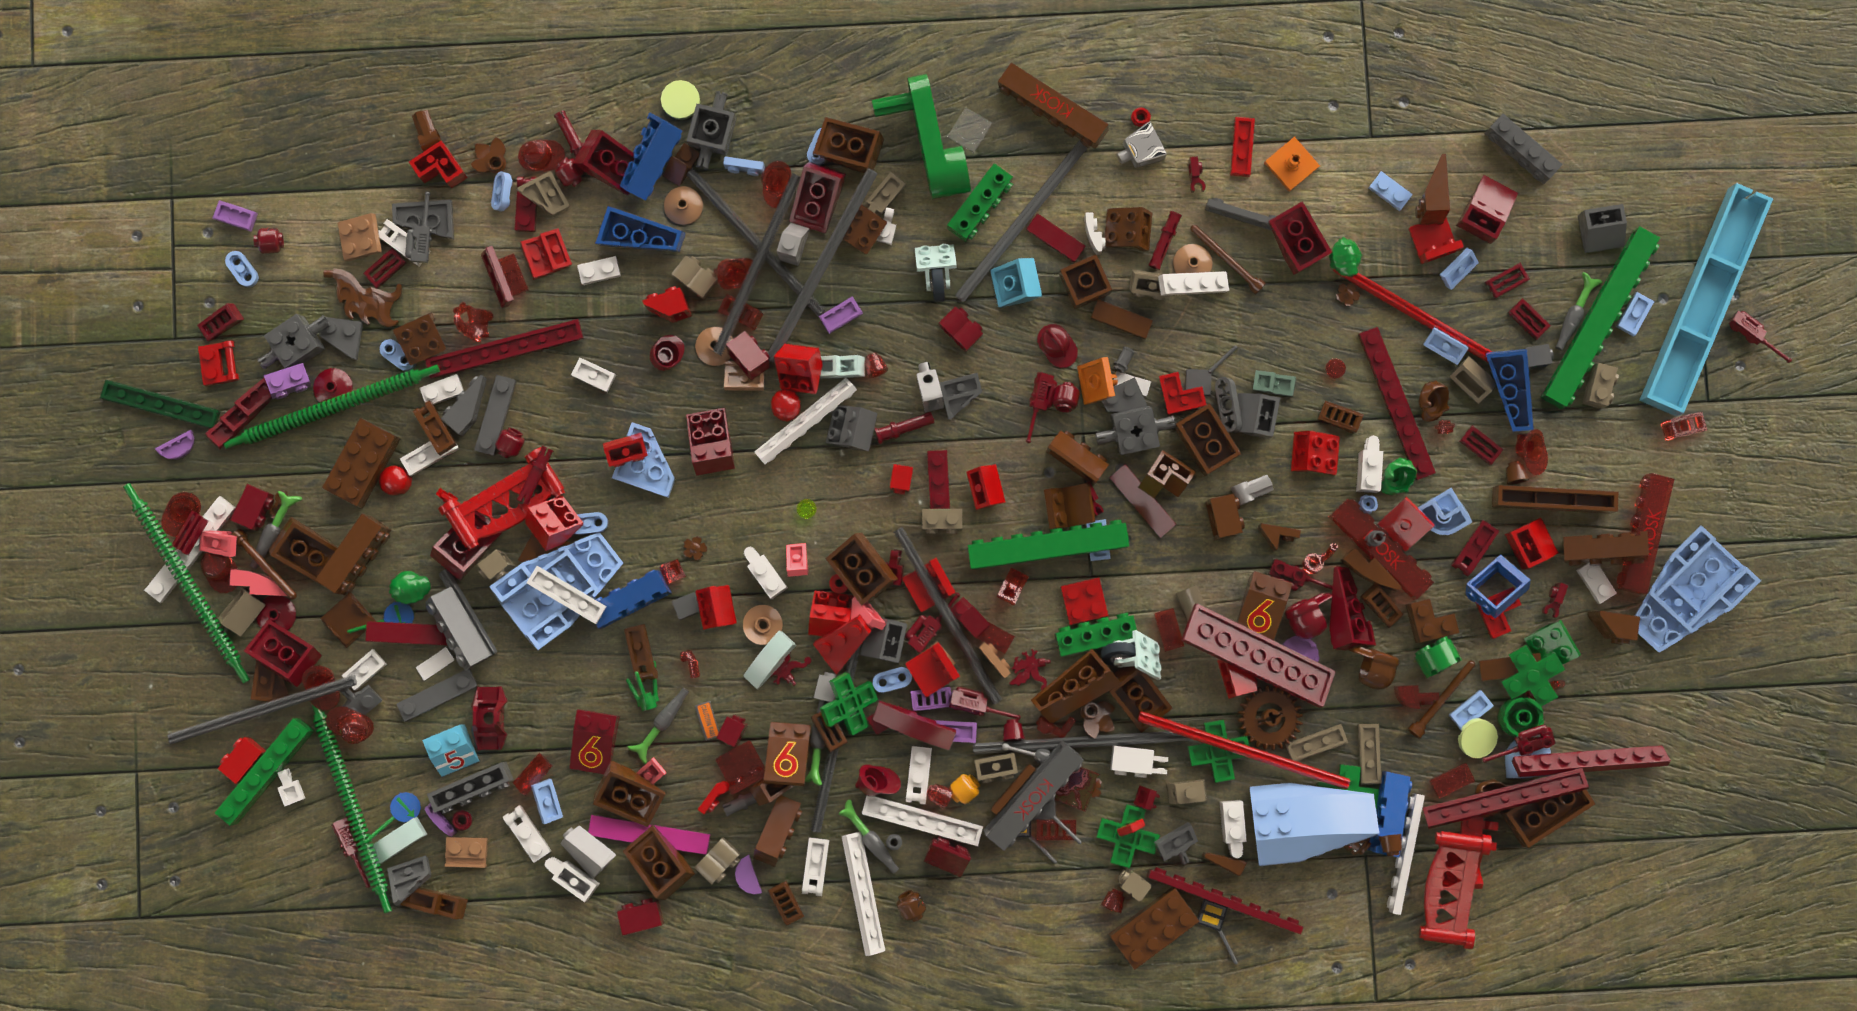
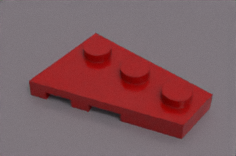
M858 615L815 640L813 645L837 675L872 630L861 615Z

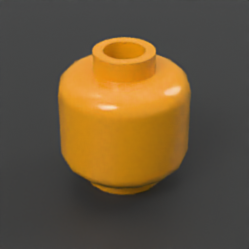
M962 774L951 783L950 789L952 793H950V796L956 803L968 804L979 794L980 784L973 775Z

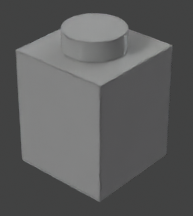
M825 672L824 675L819 674L814 698L828 702L835 700L829 681L834 679L836 674Z

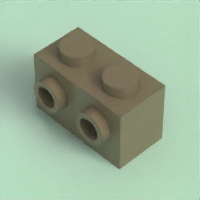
M1132 270L1129 290L1134 296L1145 297V295H1150L1158 300L1171 298V295L1161 296L1158 276L1162 274Z
M1602 363L1593 365L1590 370L1582 404L1599 409L1609 406L1614 398V393H1612L1613 386L1617 384L1619 378L1617 374L1618 368Z
M922 509V530L926 531V534H938V531H946V534H958V530H962V509Z
M495 549L477 564L481 568L479 573L484 579L489 581H498L516 567L505 552Z
M1014 753L974 760L978 781L982 780V783L993 782L994 777L1002 776V780L1014 778V774L1018 773Z

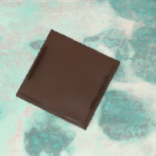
M352 593L347 594L320 618L346 648L366 631V629L347 633L349 629L366 625L367 621L376 622Z

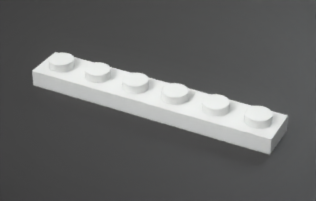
M847 378L843 379L755 451L756 455L764 464L774 460L776 455L783 449H787L793 441L803 436L814 424H818L825 415L834 411L841 402L850 398L857 390Z
M219 496L203 516L209 521L203 531H220L232 516L236 507ZM200 537L189 555L183 554L178 549L176 550L177 556L181 558L179 561L182 560L184 562L181 566H186L184 570H189L203 552L199 550ZM166 565L162 567L144 590L160 603H163L177 585L176 581L179 580H174L173 577L175 575H171L173 570L169 571L168 567L170 566L166 567Z
M1413 793L1412 797L1408 799L1409 814L1408 817H1405L1404 821L1405 833L1402 836V850L1400 858H1396L1395 868H1397L1396 876H1393L1391 882L1393 893L1387 901L1389 912L1401 915L1424 795Z
M866 796L862 811L863 815L975 846L979 844L983 826L876 796Z
M860 832L842 836L865 956H871L884 952L885 947L865 847Z

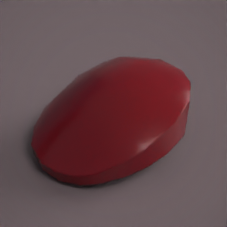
M665 335L659 338L650 350V361L653 366L663 371L675 367L683 357L684 343L679 337L674 335Z

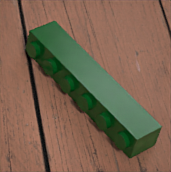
M293 718L215 811V814L229 826L238 824L275 780L278 772L285 768L315 730L302 719Z

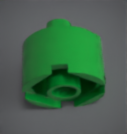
M1447 636L1433 643L1432 648L1430 645H1427L1415 653L1416 657L1414 658L1426 679L1462 661L1453 642Z
M1516 697L1505 701L1500 707L1497 716L1502 730L1513 737H1518L1519 732L1544 725L1542 707L1531 698ZM1519 714H1523V715H1522L1523 721H1519V719H1520Z

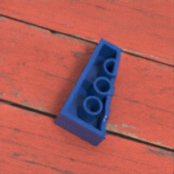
M650 112L647 117L650 120L648 127H643L640 134L643 136L641 144L636 146L633 151L635 159L633 162H629L620 187L645 201L652 194L653 186L656 180L661 177L663 167L670 160L672 150L679 143L682 130Z
M608 206L595 244L600 246L680 252L686 233Z
M1527 349L1487 352L1486 357L1513 432L1534 430Z
M652 570L639 580L635 579L628 582L626 587L612 590L609 592V596L595 599L607 606L596 624L598 629H602L672 594L662 572Z
M1386 771L1382 772L1376 809L1379 835L1370 837L1369 842L1371 845L1367 850L1387 855L1386 852L1383 853L1379 836L1401 834L1403 836L1405 814L1408 809V793H1410L1412 788V781H1410L1409 776ZM1400 851L1399 855H1395L1394 857L1400 858Z

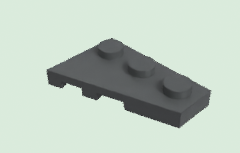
M425 201L393 203V223L413 229L414 226H422ZM429 201L427 223L428 227L432 230V234L454 240L452 201Z

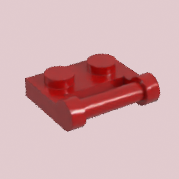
M234 341L198 346L204 386L239 380L233 353ZM221 350H225L228 375L225 376Z
M727 781L717 783L697 810L703 814L713 812L720 803L717 799L721 794L729 791L730 784Z

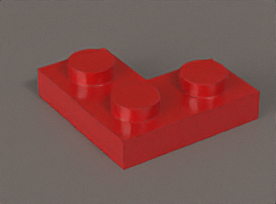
M1179 372L1159 376L1168 415L1207 405L1202 386L1183 391Z
M1514 587L1508 588L1487 597V599L1497 606L1515 589ZM1519 598L1496 618L1484 613L1481 606L1476 603L1491 639L1511 632L1504 612L1521 606Z

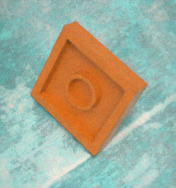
M1295 136L1264 162L1289 192L1320 167Z
M1108 357L1099 358L1077 366L1084 405L1093 404L1115 396L1113 386L1117 385L1118 380H1112V378H1117V375L1111 374Z

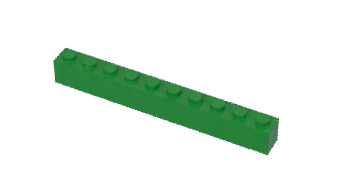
M1641 226L1633 230L1541 395V399L1559 409L1569 407L1575 399L1573 394L1576 389L1579 390L1585 381L1583 376L1592 369L1594 362H1592L1593 358L1602 351L1603 345L1601 344L1603 340L1607 339L1612 333L1613 329L1611 326L1613 322H1617L1622 314L1620 310L1623 305L1629 302L1632 288L1635 289L1641 280L1639 278L1641 272L1648 268L1650 261H1648L1649 257L1658 250L1659 236Z

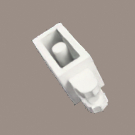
M1374 435L1366 438L1364 450L1359 452L1356 492L1377 493L1381 491L1383 451H1379L1380 441Z
M751 546L745 549L744 554L750 563L747 567L770 599H774L788 588L764 555L760 557Z
M1112 746L1110 770H1115L1116 775L1125 776L1127 772H1134L1135 777L1146 778L1147 774L1152 773L1167 774V770L1164 768L1156 769L1152 767L1153 760L1165 763L1168 762L1169 757L1154 756V750Z
M1221 801L1220 812L1223 842L1228 843L1230 855L1238 859L1243 855L1242 842H1247L1243 801Z
M555 857L545 860V867L554 874L552 879L583 902L589 900L600 884L568 860L562 862Z

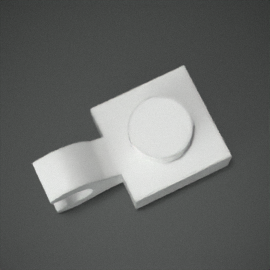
M886 208L884 220L887 221V224L876 241L892 245L896 225L891 224L894 209Z
M289 768L278 772L283 785L278 787V791L284 806L305 799L299 780L292 782Z

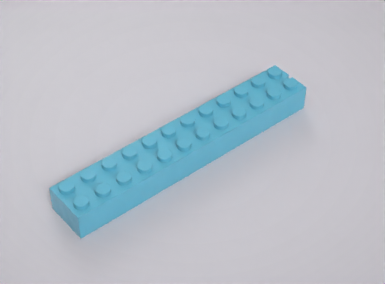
M1738 183L1728 188L1639 401L1673 416H1678L1685 412L1773 198L1759 192L1752 194V189Z

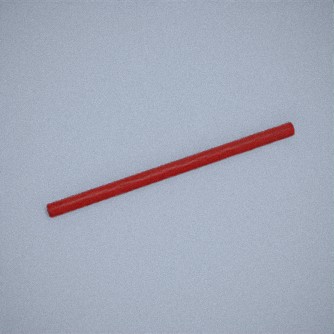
M1360 273L1351 277L1342 276L1428 328L1433 329L1435 327L1468 347L1467 351L1489 363L1486 353L1492 351Z
M1140 712L1138 721L1343 789H1348L1350 779L1146 712Z

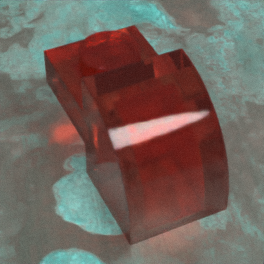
M1418 685L1394 686L1397 700L1409 709H1420L1419 701H1421V705H1434L1433 701L1439 700V692L1419 693Z

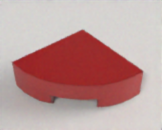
M1142 818L1117 829L1119 836L1134 833L1145 827V822Z

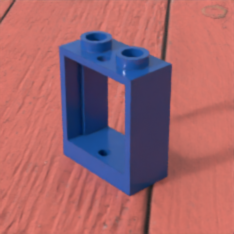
M1499 555L1466 584V595L1472 602L1478 603L1484 613L1496 618L1529 590L1531 580L1506 558ZM1499 572L1516 589L1495 606L1477 589L1495 573Z

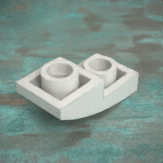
M1085 213L1084 222L1089 243L1095 254L1101 255L1102 250L1105 249V238H1102V232H1094V230H1097V218H1093V213Z

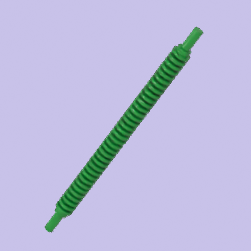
M434 365L420 371L418 369H411L410 372L406 371L405 373H400V375H395V377L383 379L381 383L380 381L376 382V384L372 383L371 386L367 385L361 389L342 394V396L339 395L337 398L334 397L332 400L328 399L322 403L309 406L308 409L303 408V410L300 409L298 412L295 411L269 422H264V424H259V426L256 425L245 429L240 436L225 442L224 446L228 449L242 443L253 444L268 437H273V435H278V433L281 434L293 428L306 425L307 422L311 423L312 421H317V419L320 420L339 413L341 410L345 411L346 408L350 409L356 405H361V403L364 404L375 400V397L378 399L380 396H385V394L389 395L400 389L403 390L404 387L408 388L409 385L414 386V383L419 384L422 378L440 372L439 366Z
M130 483L124 485L123 488L133 503V513L137 512L135 516L139 517L138 521H142L140 524L144 526V531L148 530L146 534H151L149 539H153L151 542L155 544V549L159 548L157 552H162L160 557H164L162 560L166 562V567L170 566L168 570H173L171 575H175L173 577L174 580L179 579L176 583H182L179 585V588H184L182 593H186L184 595L185 598L190 596L187 601H193L190 603V606H195L193 611L198 610L195 613L196 616L201 614L198 619H204L201 621V624L206 623L203 627L204 629L209 628L206 631L207 634L212 632L209 637H215L212 639V642L217 641L214 645L215 647L220 646L217 649L218 652L223 650L220 655H226L223 657L224 661L228 659L225 662L226 665L229 664L231 668H234L243 684L248 682L250 678L240 664L242 662L240 654L235 656L238 651H232L235 649V646L230 647L233 644L232 641L227 642L230 638H224L227 633H222L224 628L219 629L222 626L221 623L216 624L219 620H213L217 616L215 614L211 616L214 612L213 610L208 611L211 608L210 605L205 606L208 604L207 601H204L206 598L204 596L200 598L203 594L202 592L197 593L200 589L199 587L195 588L197 586L196 583L191 584L195 580L193 578L189 580L192 577L191 574L186 575L189 573L188 569L184 570L186 566H181L184 562L182 560L179 561L181 558L177 556V551L173 552L175 548H170L173 544L171 542L168 543L170 540L166 538V533L162 534L164 530H159L162 526L157 525L159 522L155 520V515L152 516L154 513L150 511L151 508L146 507L148 504L143 499L140 500Z
M318 698L310 700L315 714L313 715V723H317L314 726L319 728L316 732L320 733L318 738H322L320 743H323L321 746L325 748L323 752L327 753L325 754V758H328L326 761L327 763L332 762L328 766L331 768V773L335 772L332 774V777H337L333 781L338 782L335 784L336 787H340L337 789V792H342L338 794L339 797H343L340 801L345 802L342 806H347L344 812H348L345 814L346 817L350 816L347 821H352L349 826H354L351 828V832L356 831L352 835L353 837L357 836L354 839L355 842L359 841V843H356V846H361L358 848V852L363 851L359 855L360 857L364 856L361 859L362 862L366 861L363 863V866H368L365 868V872L370 871L366 874L367 877L371 876L368 881H373V883H370V887L375 886L372 888V892L378 895L384 914L391 912L392 909L386 894L388 884H383L386 881L385 878L381 879L384 877V873L379 874L383 871L382 868L377 869L381 864H376V862H379L378 858L374 859L377 857V853L372 854L376 851L375 848L370 849L374 846L373 843L369 844L372 842V839L367 844L363 843L370 836V833L365 834L369 830L368 828L363 829L367 825L366 823L362 824L365 822L364 818L360 819L363 817V814H358L362 810L361 808L356 809L360 805L355 804L358 802V799H353L357 796L352 794L355 790L350 789L353 785L348 784L351 782V779H347L350 776L345 774L348 770L344 769L346 765L342 764L344 759H341L343 756L339 754L341 753V750L338 749L339 745H334L338 742L337 739L333 740L336 736L331 735L334 733V730H330L333 727L328 725L331 723L330 720H327L329 716L322 711Z

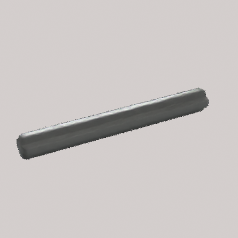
M447 569L441 571L439 576L446 588L452 587L490 655L493 656L497 653V650L453 575Z

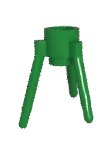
M637 671L634 674L641 695H638L630 679H626L638 707L641 706L642 711L657 707L656 702L660 701L657 691V679L652 680L653 695L651 692L645 693Z

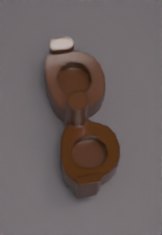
M281 490L285 493L286 496H288L287 491ZM278 493L275 495V505L270 509L271 518L273 519L281 506V499Z

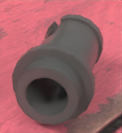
M1123 347L1118 360L1113 363V368L1120 373L1127 371V366L1135 352L1128 347Z
M897 834L888 836L886 840L887 847L891 850H898L902 845L901 837ZM891 839H897L898 843L896 845L891 844Z

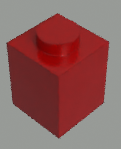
M893 464L890 489L893 490V493L905 495V492H910L913 467Z

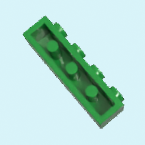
M994 163L947 224V229L965 243L968 239L972 240L978 233L977 227L980 223L984 224L990 217L988 213L992 207L996 209L1002 201L1000 199L1004 192L1007 194L1014 185L1011 183L1013 176Z
M1128 612L1116 615L1117 619L1110 621L1109 617L1097 619V624L1090 625L1088 621L1077 624L1078 628L1071 630L1070 626L1058 628L1059 632L1055 633L1060 657L1104 647L1115 641L1132 639V631L1137 630L1134 615L1128 616Z

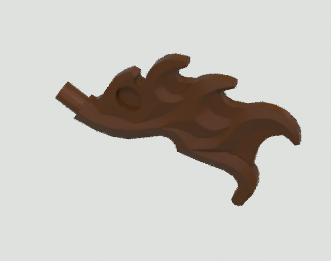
M336 268L323 271L324 278L336 280L337 297L340 303L346 301L344 310L347 317L354 320L352 314L356 312L360 319L370 325L368 320L370 317H374L385 327H394L399 323L398 320L393 321L391 319L390 311L394 302L401 297V284H397L395 292L387 293L373 287L364 289L356 277L347 271Z

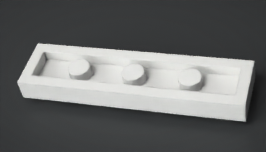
M1226 272L1162 274L1158 276L1161 296L1225 293L1229 291Z
M536 566L527 581V584L595 624H597L607 607L539 566Z

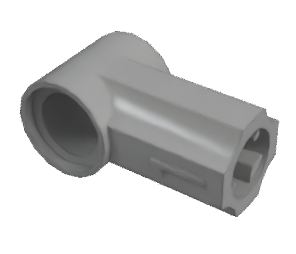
M1268 475L1231 487L1234 497L1238 498L1240 505L1274 490Z

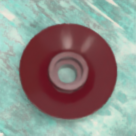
M329 368L322 371L316 377L313 384L314 395L321 403L353 391V383L350 376L337 368ZM333 383L334 388L329 390L328 385Z
M276 595L262 600L265 603V607L256 617L260 628L270 619L284 629L290 630L296 620V609L292 601L287 597ZM273 611L277 612V616L275 618L271 617V613Z

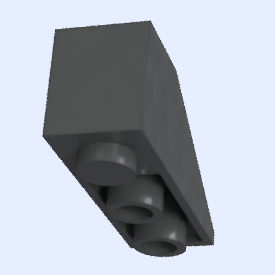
M483 375L474 377L469 383L470 387L457 396L455 404L448 406L443 412L444 416L441 419L461 436H464L477 420L487 381Z

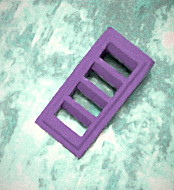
M943 687L936 691L938 704L935 705L933 694L929 695L930 705H926V697L921 690L911 691L913 711L949 707L951 688ZM943 691H945L946 703L942 704L941 696ZM917 694H921L923 706L918 705Z

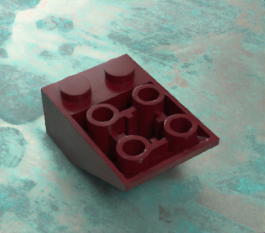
M1483 175L1456 226L1489 244L1493 243L1504 227L1518 193Z
M725 408L687 414L691 458L696 476L735 469Z
M939 836L937 839L933 838L924 862L961 877L971 859L968 849L958 844L956 847L949 845V840Z

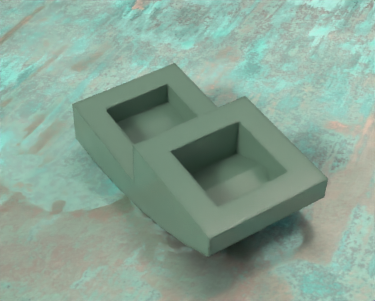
M1256 370L1253 390L1293 397L1296 377Z

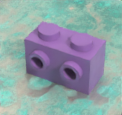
M303 363L264 375L272 399H281L290 393L302 392L311 387Z

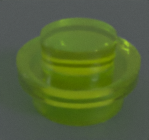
M803 499L797 505V513L804 519L812 518L816 513V504L810 499Z

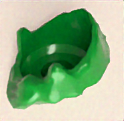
M1342 237L1331 248L1332 253L1329 255L1330 267L1342 276L1351 277L1358 273L1357 268L1361 263L1362 254L1355 241Z
M1398 458L1387 466L1381 482V491L1392 496L1398 493L1409 492V487L1414 484L1417 470L1412 461L1406 458Z
M403 571L391 580L389 594L397 602L412 604L428 595L431 584L426 576H419L412 571Z

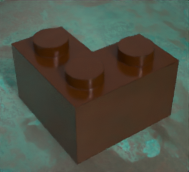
M1162 450L1138 488L1153 498L1157 496L1162 487L1179 497L1196 472Z
M1430 599L1405 604L1415 643L1460 633L1455 614L1435 618Z

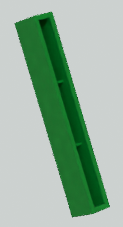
M1121 520L1109 521L1110 525L1102 526V523L1090 524V528L1082 529V525L1070 527V531L1062 532V528L1051 529L1049 534L1036 531L1031 532V536L1023 537V534L1011 535V539L1003 540V537L991 538L992 542L985 543L983 539L974 540L971 545H968L970 566L973 570L1128 548L1127 526Z

